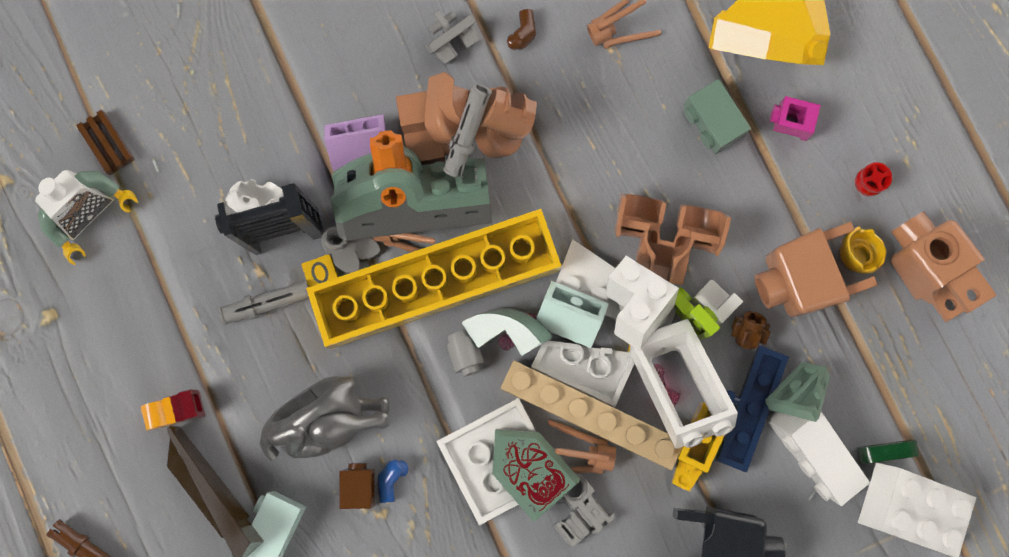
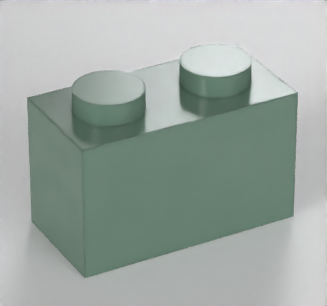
M719 79L690 95L683 105L685 107L684 114L691 124H696L700 130L701 141L707 149H712L715 154L742 139L751 130V127Z

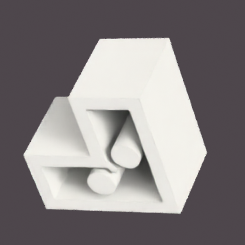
M625 256L608 277L606 296L624 307L616 318L614 334L640 351L673 309L679 288L628 256Z

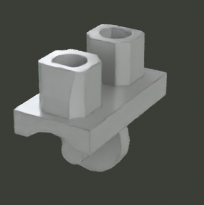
M437 10L433 13L436 22L428 27L432 35L440 30L444 33L424 47L429 54L434 53L443 64H446L458 55L449 42L451 39L458 36L465 48L480 40L477 30L473 25L476 20L470 14L451 27L449 24L457 19L455 13L451 11L443 16Z

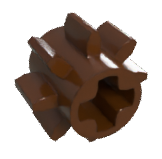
M748 311L744 313L743 318L735 316L731 327L733 329L731 336L736 337L735 342L739 346L752 350L757 348L759 343L767 344L771 334L769 331L770 324H767V319L762 314Z

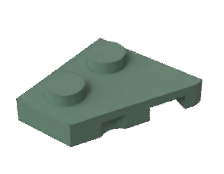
M802 362L765 400L769 410L817 422L830 380L827 367Z

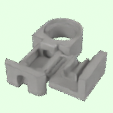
M579 474L576 475L582 484L581 494L574 498L566 493L562 497L571 509L576 510L569 512L571 517L564 523L560 520L553 525L571 548L576 546L590 532L599 533L607 523L612 522L615 518L614 513L607 514L592 495L595 492L593 487ZM562 525H564L566 529L570 532V534L573 536L572 539L562 528Z

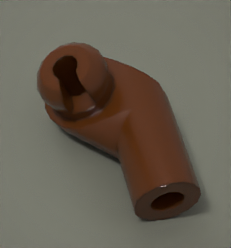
M524 9L519 12L521 27L507 38V45L511 50H522L535 39L536 29L533 10Z

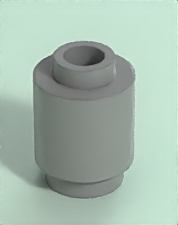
M467 330L449 335L447 337L449 341L447 348L455 373H462L463 377L479 373L481 371L480 366L485 363L480 348H477Z

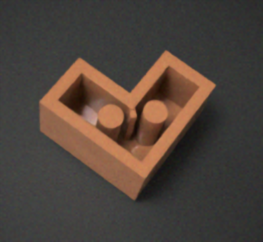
M427 91L396 96L399 120L406 148L411 149L419 157L422 165L440 161L446 162L445 155L450 153L449 145L439 144L434 141L426 130L424 115Z

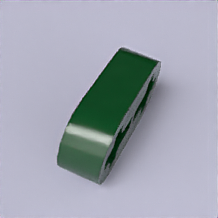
M916 440L857 447L859 463H874L919 456Z

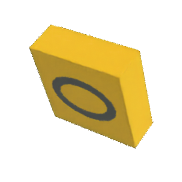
M330 254L301 264L309 287L339 277Z

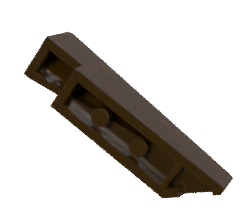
M169 426L167 428L170 436L167 468L221 538L225 539L233 556H249L264 542L247 520L250 517L184 431L178 426Z

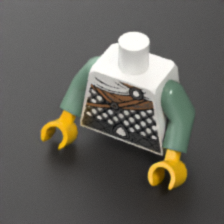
M64 170L55 179H43L38 187L40 194L36 197L35 202L41 207L38 212L40 229L57 248L60 246L63 248L64 257L72 265H76L70 258L72 252L79 251L84 257H86V254L78 244L70 243L68 240H74L114 201L112 196L117 198L124 212H131L130 207L123 203L125 200L132 199L138 203L135 194L131 190H119L120 186L99 171L75 173Z

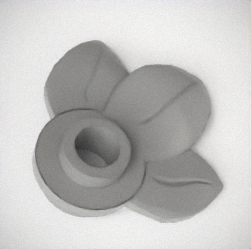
M336 225L327 228L321 236L322 247L327 253L332 254L334 265L348 274L359 270V261L370 260L381 252L379 245L372 238L345 240L339 237ZM334 238L342 240L338 245L331 243Z

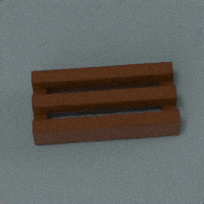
M99 110L96 112V116H90L86 118L87 122H80L76 126L106 174L112 175L135 159L107 114L103 110ZM100 122L104 124L125 157L122 160L119 159L98 125ZM89 129H93L96 136L98 137L103 147L107 151L108 155L114 162V165H110L107 158L105 157L100 147L96 143L95 139L89 132Z

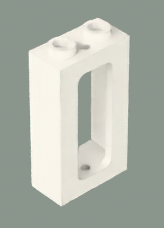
M688 319L656 330L640 351L630 345V355L675 449L683 446L687 448L693 447L701 443L704 438L712 435L723 436L732 431L736 425L738 413ZM671 351H678L712 416L684 426L652 363V359Z

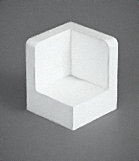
M710 280L692 298L691 302L695 306L700 304L702 308L705 306L709 307L718 317L716 323L719 325L738 308L743 300L735 293L729 295L714 280Z

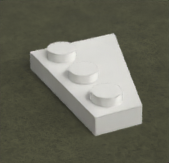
M548 340L541 345L531 369L615 408L635 363L630 355V351H615L611 348L603 347L589 348L580 344Z

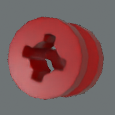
M873 162L867 165L855 177L857 190L862 195L868 197L875 196L886 190L892 182V172L889 167L880 162Z

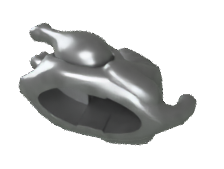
M334 376L325 378L306 388L272 414L262 428L260 446L264 455L269 460L275 459L279 454L275 446H283L286 453L294 459L312 458L330 453V451L346 445L357 433L375 427L383 429L388 427L389 416L387 412L390 410L389 399L387 397L368 399L357 396L353 389L355 381L352 377ZM363 411L379 412L373 416L361 417V412Z

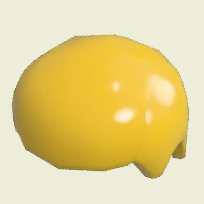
M860 226L854 228V231L848 233L842 239L839 248L841 261L851 271L860 274L876 272L884 264L887 253L883 240L875 234V231L873 229L864 230Z

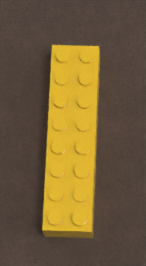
M538 209L306 288L324 346L333 349L557 273L561 270L562 266L542 209Z

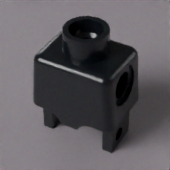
M708 506L706 511L673 508V518L677 520L704 523L702 557H785L784 539L782 537L766 535L767 524L761 518L751 514Z

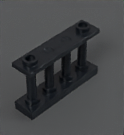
M295 183L281 186L284 197H280L278 202L245 211L236 212L224 202L217 204L219 214L215 215V221L220 234L224 233V236L255 255L262 254L259 242L299 231L307 233L315 240L321 238L324 230L318 208Z

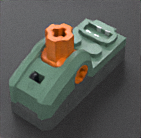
M390 130L381 131L377 136L370 138L371 153L348 162L332 173L335 188L334 195L331 196L330 201L339 237L345 240L492 223L485 158H468L463 175L461 177H453L443 170L446 162L440 161L422 165L419 157L411 149L404 147L402 134H395Z

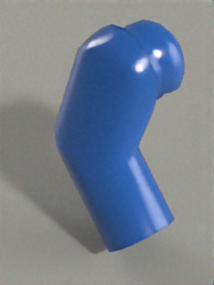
M394 459L389 461L378 474L380 503L395 501L394 483L399 477L406 476L408 473V464L404 460L398 461Z

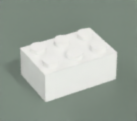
M876 462L858 523L951 557H959L977 497L907 470Z

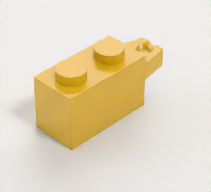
M705 402L699 403L690 424L712 416ZM712 435L704 438L701 443L693 447L687 448L683 446L677 458L671 483L681 489L690 491L701 473H708L724 435Z

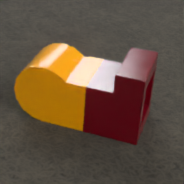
M192 389L140 407L146 431L206 416L199 390Z

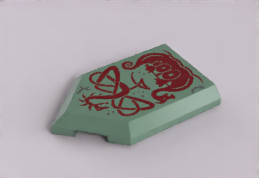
M495 429L492 474L534 522L568 493L580 479L566 462L555 453L552 446L539 432Z

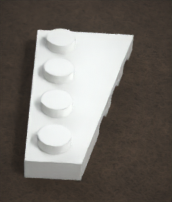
M572 239L556 283L609 303L604 317L616 321L618 314L624 308L606 296L608 277L616 268ZM674 307L656 330L671 325L676 312Z

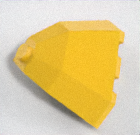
M737 0L727 10H722L714 18L709 48L766 60L824 65L830 40L825 1Z

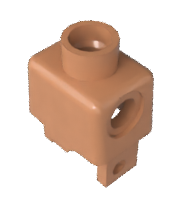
M923 211L892 231V234L903 248L892 256V266L914 299H923L927 303L932 304L944 322H948L964 311L967 314L997 296L976 267V265L986 259L956 221L948 220L935 227ZM968 290H971L976 294V299L974 301H971L967 297ZM946 300H950L954 304L953 310L946 308Z
M852 222L824 232L818 228L768 253L765 260L769 270L755 274V285L763 304L768 309L783 304L786 313L790 317H798L850 300V295L878 285L873 276L846 287L828 241L854 231Z

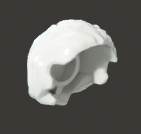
M250 179L247 182L238 181L230 188L225 200L230 208L236 212H241L278 202L279 198L284 196L282 189L274 183L267 182L265 185L260 186L256 184V180Z

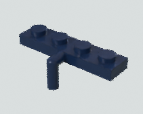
M761 345L757 347L739 397L731 390L726 391L738 414L735 427L724 435L715 461L747 473L770 411L765 400L779 386L789 356Z

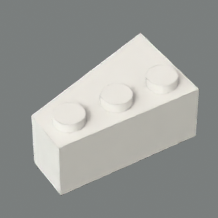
M776 411L767 416L766 422L778 435L785 447L798 460L801 470L816 483L814 486L815 490L825 501L831 499L838 505L843 506L870 484L822 412L817 422Z

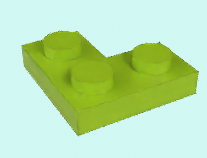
M679 286L674 305L675 313L682 321L689 320L700 341L712 336L721 328L716 323L718 317L707 306L702 308L698 304L693 307L690 303L692 298Z

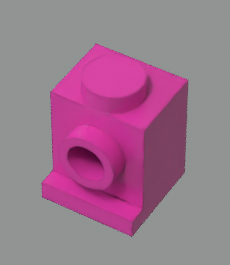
M785 96L779 105L774 104L769 121L774 122L773 131L799 137L800 140L807 141L814 134L821 105ZM786 117L794 118L795 122L787 121Z

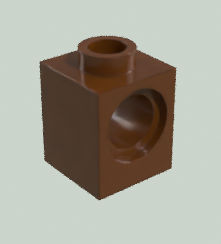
M348 463V469L339 471V509L373 508L375 506V469H367V463Z

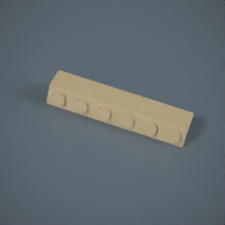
M513 360L500 388L515 397L666 469H673L682 447L675 449L668 433Z

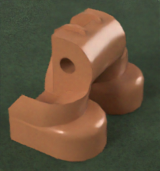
M446 72L429 77L424 119L425 127L430 137L439 144L449 145L451 138L455 136L470 90L454 86L455 79ZM506 87L489 88L492 94L487 102L475 140L478 148L484 155L490 158L506 157L515 153L520 148L522 139L532 130L537 102L528 99L524 93L510 94L509 89Z
M621 193L614 228L616 237L623 235L640 238L635 261L666 281L678 285L684 284L691 248L713 253L717 257L724 248L731 217L727 214L697 206L680 205L677 218L678 231L672 242L660 239V225L663 223L666 202L649 197Z

